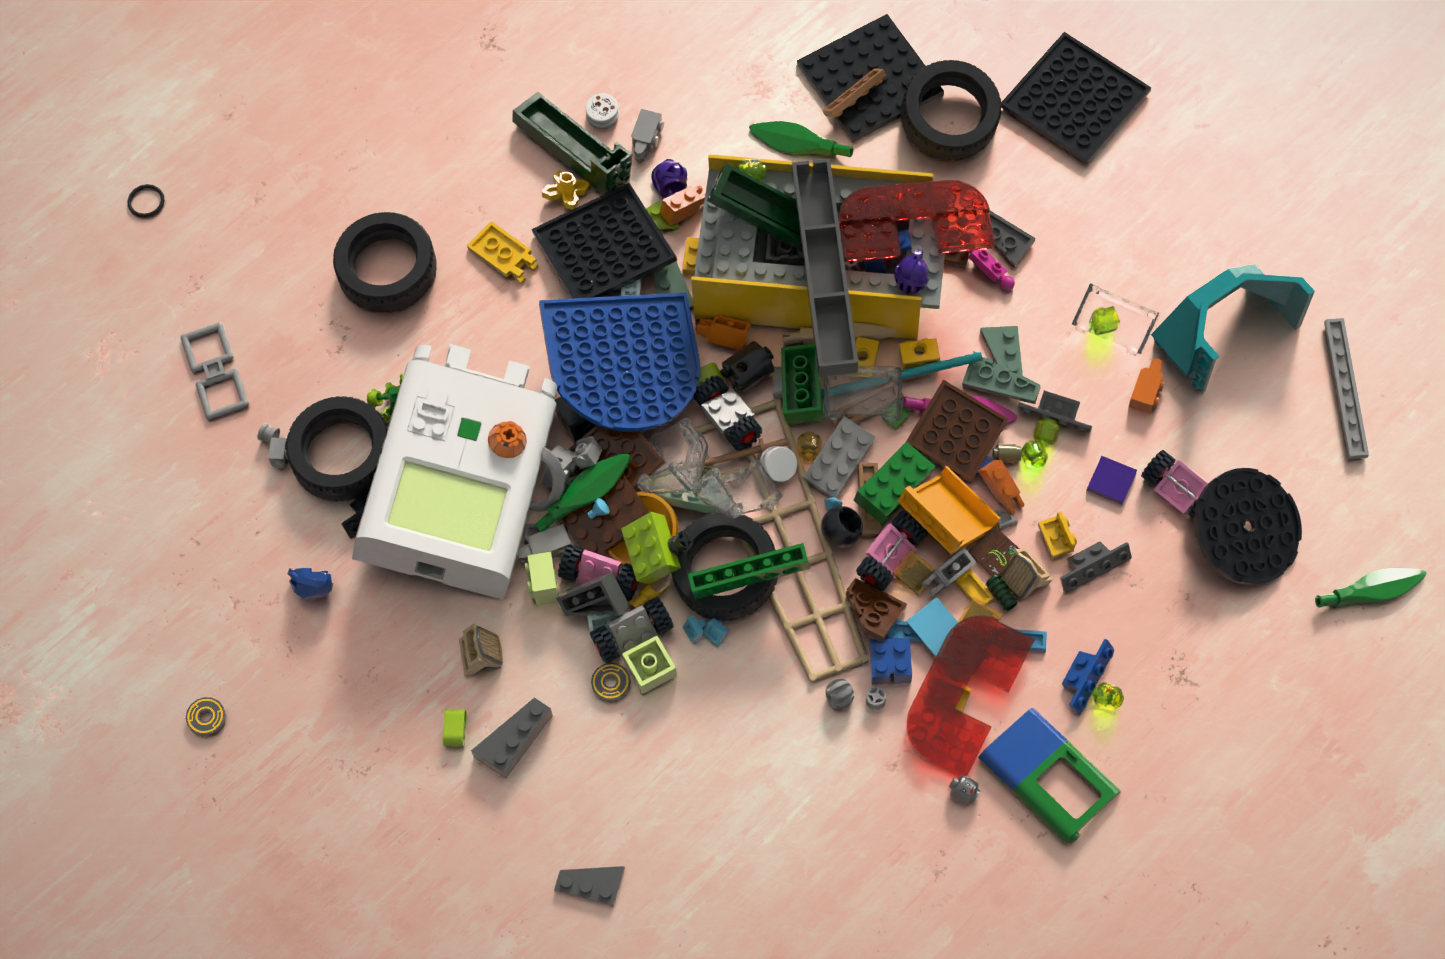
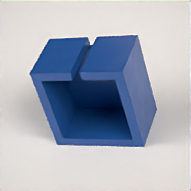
M910 638L884 639L882 643L875 639H870L869 651L872 685L890 684V674H894L893 684L911 683Z

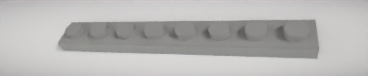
M1344 318L1325 319L1324 326L1348 459L1368 458L1369 451Z

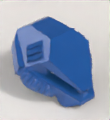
M289 568L287 573L291 577L289 582L293 592L302 598L313 600L323 597L332 591L334 582H332L331 574L328 571L312 572V568Z

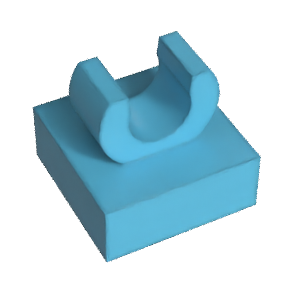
M695 616L687 618L683 629L691 642L695 643L700 640L705 630L704 627L708 624L705 619L697 621Z
M713 618L709 621L703 634L718 646L723 642L730 628H725L721 624L722 620L717 621Z

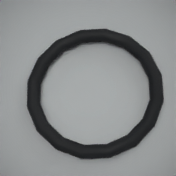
M145 184L133 189L129 194L127 203L130 211L136 216L149 217L160 211L165 199L160 188L155 185ZM152 188L160 194L161 201L159 206L150 213L144 214L135 211L131 205L133 195L141 189Z

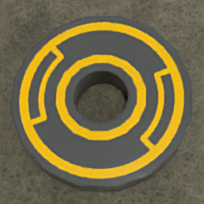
M607 663L595 670L592 675L591 685L593 692L599 699L606 702H615L621 700L629 692L631 681L629 673L623 666L617 663ZM610 678L617 681L613 687H608L605 684Z
M203 697L197 699L189 706L185 719L187 726L194 734L208 737L222 729L226 722V712L218 700L211 697ZM204 713H211V718L208 721L201 720Z

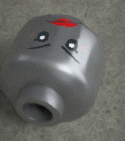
M961 775L959 778L954 777L949 785V788H951L950 796L963 805L972 804L980 793L978 789L979 784L966 775Z

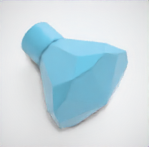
M835 497L826 498L824 501L827 511L836 506H842V502Z
M597 498L593 509L588 512V516L593 519L596 516L607 515L610 512L609 507L605 501Z

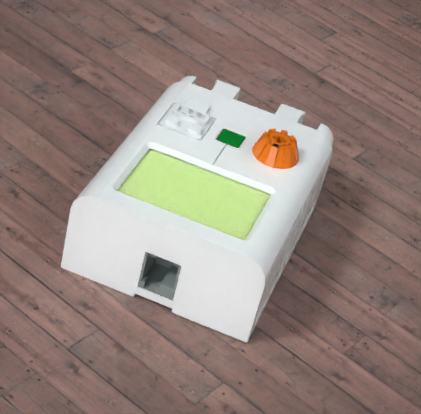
M453 344L449 345L445 366L429 362L432 346L419 345L415 348L412 361H409L406 365L387 435L382 446V452L377 463V469L374 473L356 534L352 559L412 576H421L443 582L445 585L503 600L511 579L527 513L542 463L543 447L546 448L557 406L554 401L557 384L550 379L544 378L540 393L524 389L530 366L510 360L504 379L469 370L467 366L471 349Z

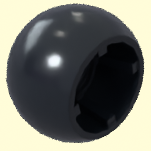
M836 506L828 510L821 521V533L824 539L830 545L837 548L852 546L859 540L863 531V523L860 516L855 510L847 506Z

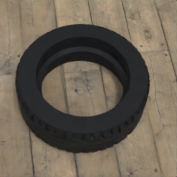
M936 61L921 68L909 81L901 104V122L907 137L925 154L942 160L965 159L982 151L992 140L1001 117L1002 103L1000 93L994 81L982 69L965 61ZM939 86H955L966 90L974 96L981 107L980 122L974 130L960 135H950L935 130L925 121L920 111L921 101L925 93Z
M394 212L370 214L352 223L339 237L333 253L334 270L344 294L357 306L374 312H394L413 305L428 292L437 270L434 248L426 230L414 219ZM388 239L399 240L413 247L416 254V263L404 278L395 283L373 285L360 280L355 273L354 263L358 255L367 246L375 242Z
M347 396L325 398L307 407L292 423L286 439L287 459L297 481L309 493L329 501H348L369 492L388 430L382 415L369 403ZM339 423H352L365 428L372 440V450L367 459L358 468L344 474L329 475L317 471L311 465L308 458V449L313 439L322 430Z
M723 511L704 515L693 521L692 524L683 530L691 536L693 546L681 555H677L681 568L672 572L671 576L678 594L691 610L709 619L715 618L717 621H731L752 614L766 603L767 598L772 595L775 589L774 586L777 584L778 578L748 585L741 591L731 595H711L695 600L688 574L692 573V561L696 553L705 544L717 538L735 537L742 539L753 548L756 555L775 551L771 537L757 521H753L752 518L740 513Z

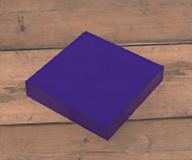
M1101 456L1086 491L1123 505L1137 469Z

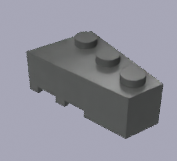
M612 572L569 588L556 598L565 616H587L588 614H597V616L614 614V616H619L630 607Z

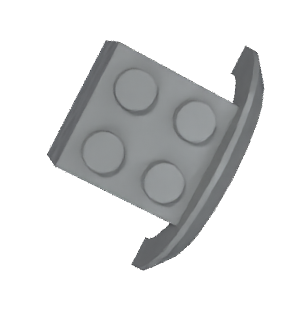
M559 445L552 451L543 447L541 458L547 465L542 484L551 488L552 491L549 498L545 501H531L530 510L546 511L561 498L574 480L572 476L577 469V464L572 457L575 452Z

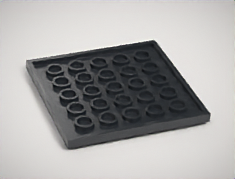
M888 14L797 60L798 67L826 106L831 104L874 68L884 69L887 76L882 79V82L870 88L866 95L859 97L854 105L844 109L843 113L835 118L852 143L901 117V104L906 87L915 73L926 66ZM939 86L926 92L922 98L921 106L943 95L944 89Z
M1064 31L1001 103L1002 109L1078 159L1089 164L1151 92L1152 87Z
M630 183L531 229L571 299L604 297L677 261L673 250Z

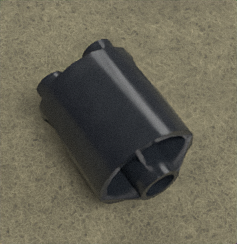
M752 341L723 361V369L720 372L725 379L730 380L732 389L737 394L740 392L744 393L774 372V366L771 361L774 357L766 346L762 348L757 342Z

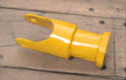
M647 584L639 591V595L633 601L628 602L629 608L634 610L657 596L659 598L666 591L669 584L660 592L653 591L651 585Z

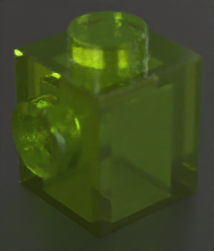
M1114 306L1099 307L1092 312L1089 326L1091 330H1094L1095 335L1098 336L1117 331L1121 321Z

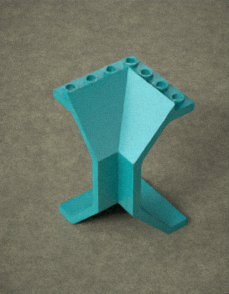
M1256 264L1228 268L1186 296L1154 330L1151 336L1154 338L1156 345L1167 353L1168 359L1171 362H1175L1180 372L1190 379L1192 386L1203 394L1206 391L1215 362L1220 357L1204 338L1208 309L1239 288H1243L1267 298L1296 330L1301 327L1315 293V290L1303 277L1266 275Z

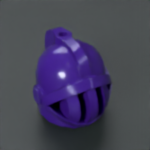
M673 159L664 160L651 173L653 185L663 198H667L687 188V169L680 162Z
M918 249L914 255L904 258L895 269L894 277L897 286L906 294L920 292L925 288L930 279L927 265L923 260V251Z

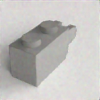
M642 108L640 110L631 134L635 160L638 162L643 161L648 152L652 153L654 146L656 147L658 144L659 131L662 132L664 128L661 113Z
M561 524L531 535L528 539L529 545L518 549V561L521 564L528 563V555L551 552L552 558L563 557L565 548L568 547V544H571L564 525Z
M964 547L930 573L929 577L921 584L927 586L933 580L937 584L929 592L933 596L939 590L950 585L977 562Z

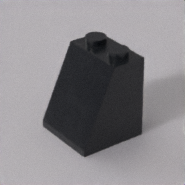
M562 397L554 400L557 404L556 414L574 444L596 426V424L587 421L573 411Z

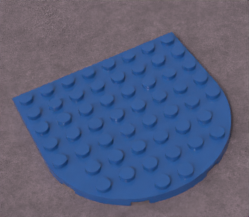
M687 293L539 301L552 381L557 384V391L565 403L578 415L606 429L639 432L665 425L680 415L689 405L698 386L700 359Z

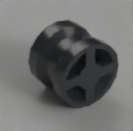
M680 531L676 536H672L668 540V547L675 555H681L693 546L691 536L685 531Z

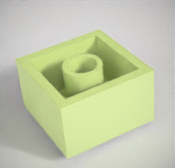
M551 552L528 555V563H525L529 580L528 588L531 600L535 599L536 605L558 602L556 598L559 596Z
M658 636L622 654L624 663L642 694L677 676L676 667Z

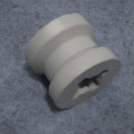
M263 423L258 431L257 439L260 441L265 440L270 445L271 438H279L280 428L271 427L270 424Z
M871 687L866 694L867 706L872 710L883 708L886 702L885 691L881 687Z

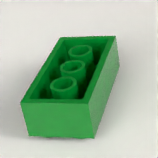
M815 344L781 348L783 415L787 424L825 420L823 377H819Z
M906 441L857 491L853 501L883 525L901 507L897 500L904 489L908 486L915 489L922 485L931 476L935 465Z

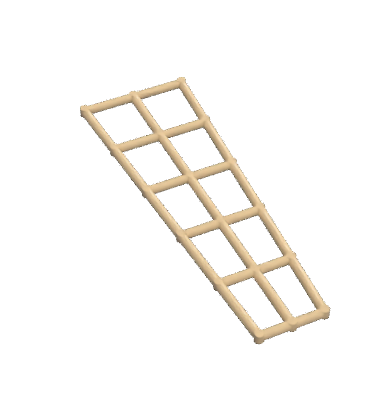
M775 398L772 401L749 409L755 415L776 408L789 449L795 454L797 459L796 470L806 500L777 510L764 476L760 471L759 461H757L755 454L747 456L750 464L719 474L715 488L719 496L728 497L721 482L753 471L770 511L766 515L754 518L753 521L763 524L774 520L785 548L792 546L781 517L806 508L810 509L824 551L807 557L810 565L827 559L841 604L819 611L803 571L796 572L795 574L812 613L811 615L789 622L775 591L772 592L769 598L809 681L815 683L817 680L839 674L861 664H867L868 656L847 599L833 551L821 533L822 520L810 485L802 479L806 473L790 426L783 415L781 399ZM712 422L689 428V435L702 460L710 458L698 434L715 429L716 427ZM733 505L726 508L727 512L736 513ZM741 539L749 557L756 556L753 548ZM844 611L859 657L840 663L823 618ZM812 622L816 623L833 664V667L814 673L793 630Z

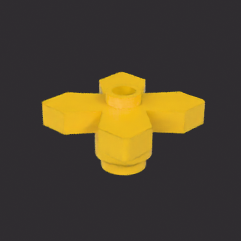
M558 170L553 177L554 185H546L542 190V198L549 201L562 198L563 206L573 210L578 205L579 198L577 196L586 195L590 189V184L582 179L575 180L570 172Z

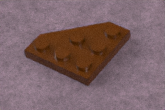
M857 578L852 581L846 591L847 599L863 633L882 643L905 611L907 603Z

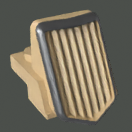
M1025 548L1014 551L1009 559V564L1001 575V579L1005 581L1004 583L1021 600L1026 599L1035 588L1049 585L1053 580Z
M472 624L463 631V637L459 639L464 676H472L484 667L498 668L502 666V647L497 634L476 624Z

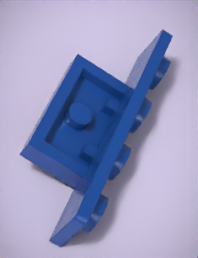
M1107 639L1103 640L1096 655L1079 651L1062 682L1064 688L1076 691L1069 704L1076 715H1081L1083 709L1086 708L1091 694L1095 691L1100 677L1104 674L1109 660L1113 657L1114 648Z

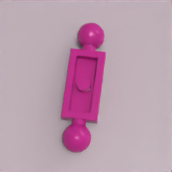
M965 238L961 241L960 247L962 251L971 253L968 258L994 283L999 280L1001 288L1006 291L1014 288L1015 280L1011 276H1005L1007 270L987 250L981 246L975 248V242L971 238Z

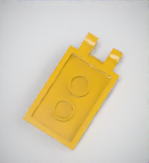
M492 221L467 244L469 251L508 278L512 275L521 284L526 280V277L523 275L524 271L520 269L524 264L532 271L539 267L535 263L537 261L536 258L531 256L532 251L530 248Z

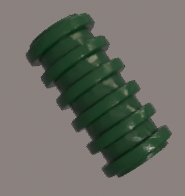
M999 574L994 575L987 580L985 585L990 587V592H993L992 595L996 597L997 601H1000V606H1004L1003 610L1009 611L1018 604L1019 600L1015 599L1014 594H1011V589H1007L1008 585L1004 584L1005 581L1001 579V576Z

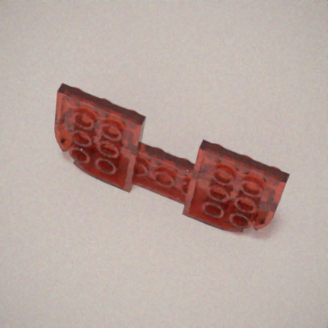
M959 180L861 188L851 193L844 200L839 212L838 221L844 262L900 257L901 249L896 220L931 218L938 253L994 249L995 240L989 216V204L978 189Z
M973 616L957 623L947 634L908 712L906 732L915 753L929 764L957 778L961 775L968 776L992 726L955 708L972 675L1009 693L1035 639L990 616Z

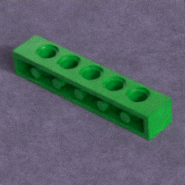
M804 543L689 573L688 577L696 600L810 569Z

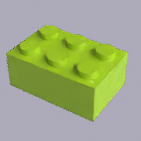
M649 512L621 528L636 581L651 585L681 568L677 555L672 553L668 547V540L671 538L665 515Z

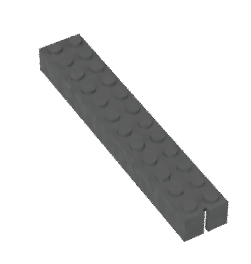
M830 158L813 160V173L809 174V161L792 162V177L819 377L858 373V357Z

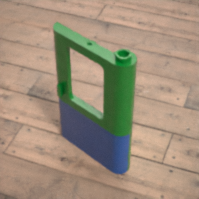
M1034 707L1025 712L985 748L978 757L1066 844L1068 842L1074 843L1080 837L1078 832L1121 792L1111 780ZM1061 758L1101 794V798L1078 819L1073 818L1036 781Z

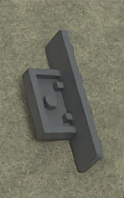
M1046 390L1042 394L1038 408L1022 402L1018 404V406L1022 407L1021 411L1030 414L1036 411L1040 413L1039 417L1048 420L1054 417L1058 419L1057 423L1066 426L1072 423L1076 425V429L1087 432V429L1092 430L1093 427L1092 425L1075 420L1080 401Z
M1099 541L1067 558L1068 565L1073 571L1060 577L1063 591L1068 593L1130 560L1132 555L1129 544L1126 542L1110 551Z

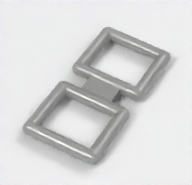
M218 322L181 335L182 345L190 370L193 373L204 370L207 377L196 382V388L206 418L211 420L248 407L249 401L238 369L225 372L222 364L234 358L223 323ZM218 331L225 355L197 364L189 340ZM233 377L240 402L212 411L204 387Z

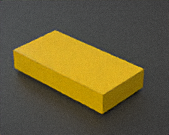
M971 569L955 580L956 585L972 604L975 602L985 608L995 600L994 596Z

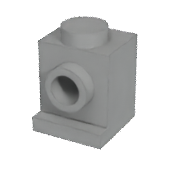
M593 436L577 440L578 446L572 457L574 462L580 469L595 465L602 452V448Z
M271 438L268 459L271 465L276 468L287 467V438Z

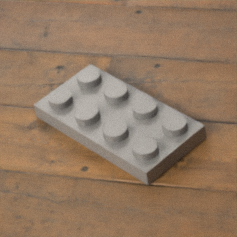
M843 416L802 479L830 498H836L870 447L875 436Z

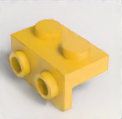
M1062 511L1057 512L1055 517L1038 522V527L1052 559L1074 552L1077 539L1075 534L1070 532L1069 520L1067 516H1063Z

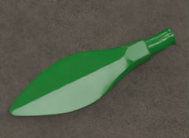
M770 121L749 126L750 131L756 137L772 148L784 153L823 154L833 157L840 155L849 158L853 155L854 149L852 146L837 144L836 141L821 137L797 123Z
M617 455L597 462L595 465L583 470L572 481L561 498L547 509L548 513L535 523L536 527L541 532L545 531L556 520L560 521L571 512L594 503L597 498L601 499L622 476L630 462L631 455Z
M1388 568L1373 571L1346 587L1335 589L1331 594L1316 595L1315 604L1318 608L1330 605L1338 608L1353 603H1381L1402 596L1425 578L1427 572L1408 568Z

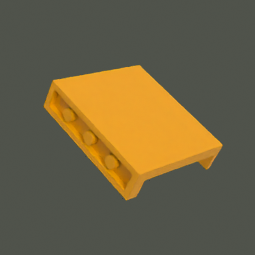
M945 466L939 476L915 489L911 486L906 487L897 500L951 555L986 535L1001 519L948 466Z

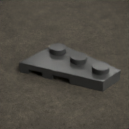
M991 210L988 211L979 223L981 230L1014 268L1036 239Z
M625 866L560 870L554 891L614 907Z

